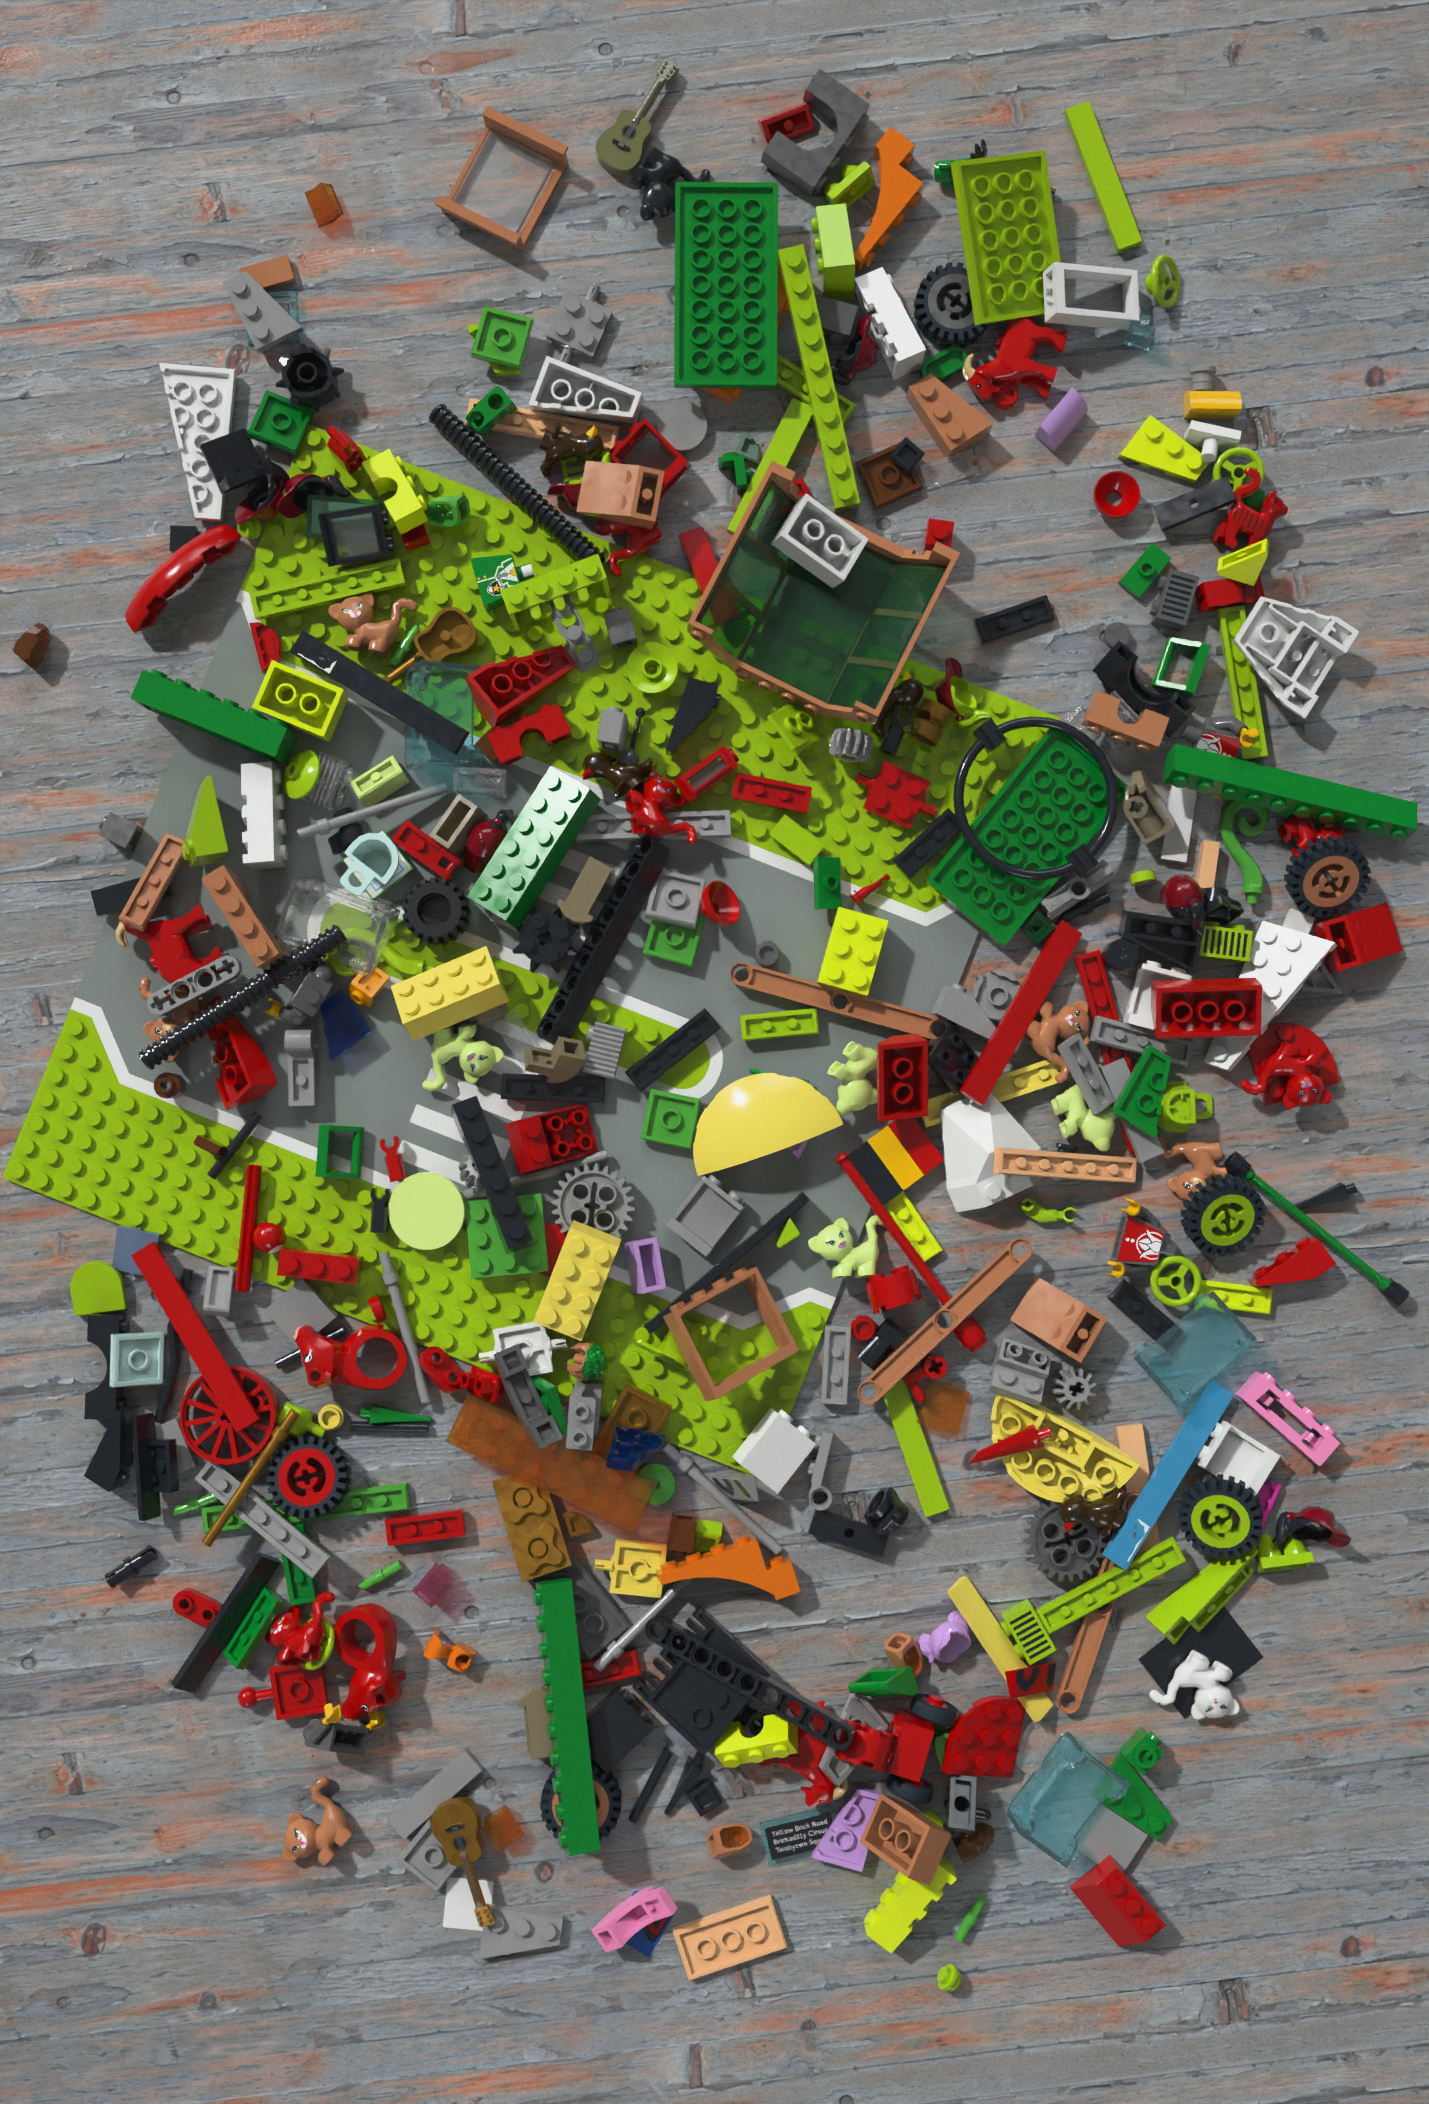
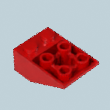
M1387 902L1313 925L1317 937L1337 944L1335 949L1324 957L1329 973L1342 971L1403 951Z
M586 1103L505 1124L518 1174L599 1152Z

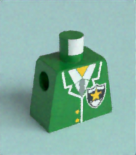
M510 554L471 559L486 612L505 604L500 590L535 577L531 563L516 567L514 558Z

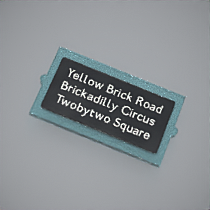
M833 1804L759 1822L763 1838L761 1845L765 1848L769 1866L812 1856L811 1854L836 1818Z

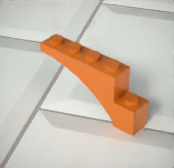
M892 127L887 130L875 145L873 158L878 163L879 196L871 225L863 241L854 252L855 270L857 272L863 266L868 267L876 256L874 252L879 246L883 248L892 235L890 232L895 226L899 228L907 217L906 212L910 207L914 209L923 197L921 194L923 183L907 171L914 160L913 151L915 145Z
M749 1535L740 1536L734 1539L735 1543L727 1546L724 1543L712 1546L710 1552L700 1554V1552L689 1554L685 1557L686 1560L679 1563L675 1561L666 1562L661 1565V1569L656 1570L661 1585L692 1578H723L756 1586L771 1593L775 1600L801 1592L791 1561L788 1558L783 1559V1556H778L768 1560L769 1564L765 1565L758 1541L754 1537H749Z

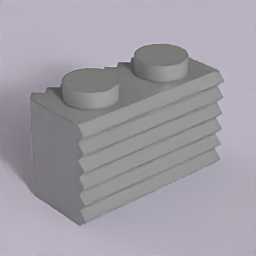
M608 707L607 710L603 709L601 711L599 731H597L598 736L596 739L601 750L622 753L629 725L627 714L623 713L621 708Z
M595 1022L594 1027L590 1026L586 1041H590L588 1052L584 1051L583 1072L615 1079L627 1030L600 1022Z

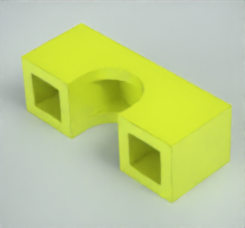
M387 449L362 462L367 476L379 496L388 491H396V494L384 501V504L401 535L428 521L424 512L428 507L421 495L416 497L414 491L417 488L410 475L404 476L403 471L406 469L399 456L394 458L390 449Z
M777 1714L764 1716V1725L761 1732L757 1736L749 1738V1733L740 1721L731 1723L715 1742V1756L725 1768H735L741 1764L751 1762L760 1763L763 1760L776 1757L785 1758L788 1755L798 1753V1727Z

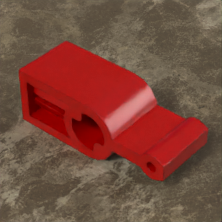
M331 425L326 431L331 437L327 447L335 460L351 476L362 466V462L367 459L362 449L344 430L339 431L334 425Z
M1260 575L1254 586L1227 578L1203 582L1197 586L1195 591L1199 614L1217 611L1221 608L1257 603L1261 596L1265 597Z

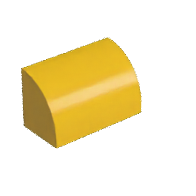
M1186 391L1184 393V419L1234 420L1242 410V399L1239 391Z

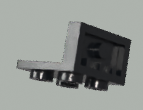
M246 429L235 431L200 445V449L221 494L254 483L261 475L267 473L251 438H248Z

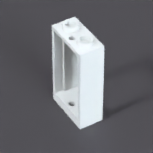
M1054 262L1043 272L1045 323L1128 330L1140 321L1141 307L1139 306L1138 295L1140 282L1138 281L1137 270ZM1064 278L1122 284L1123 313L1066 307Z

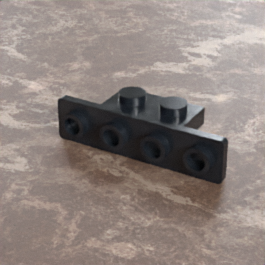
M154 1413L132 1417L139 1521H146L161 1516L160 1492L173 1493L179 1491L176 1439L156 1438Z

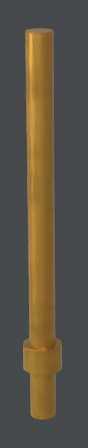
M291 1409L280 1426L277 1425L271 1433L272 1438L203 1538V1544L211 1547L281 1442L284 1443L289 1436L290 1428L300 1415L298 1412Z

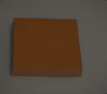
M901 442L855 462L857 471L875 510L921 491L923 488L914 468L907 475L888 459L889 455Z

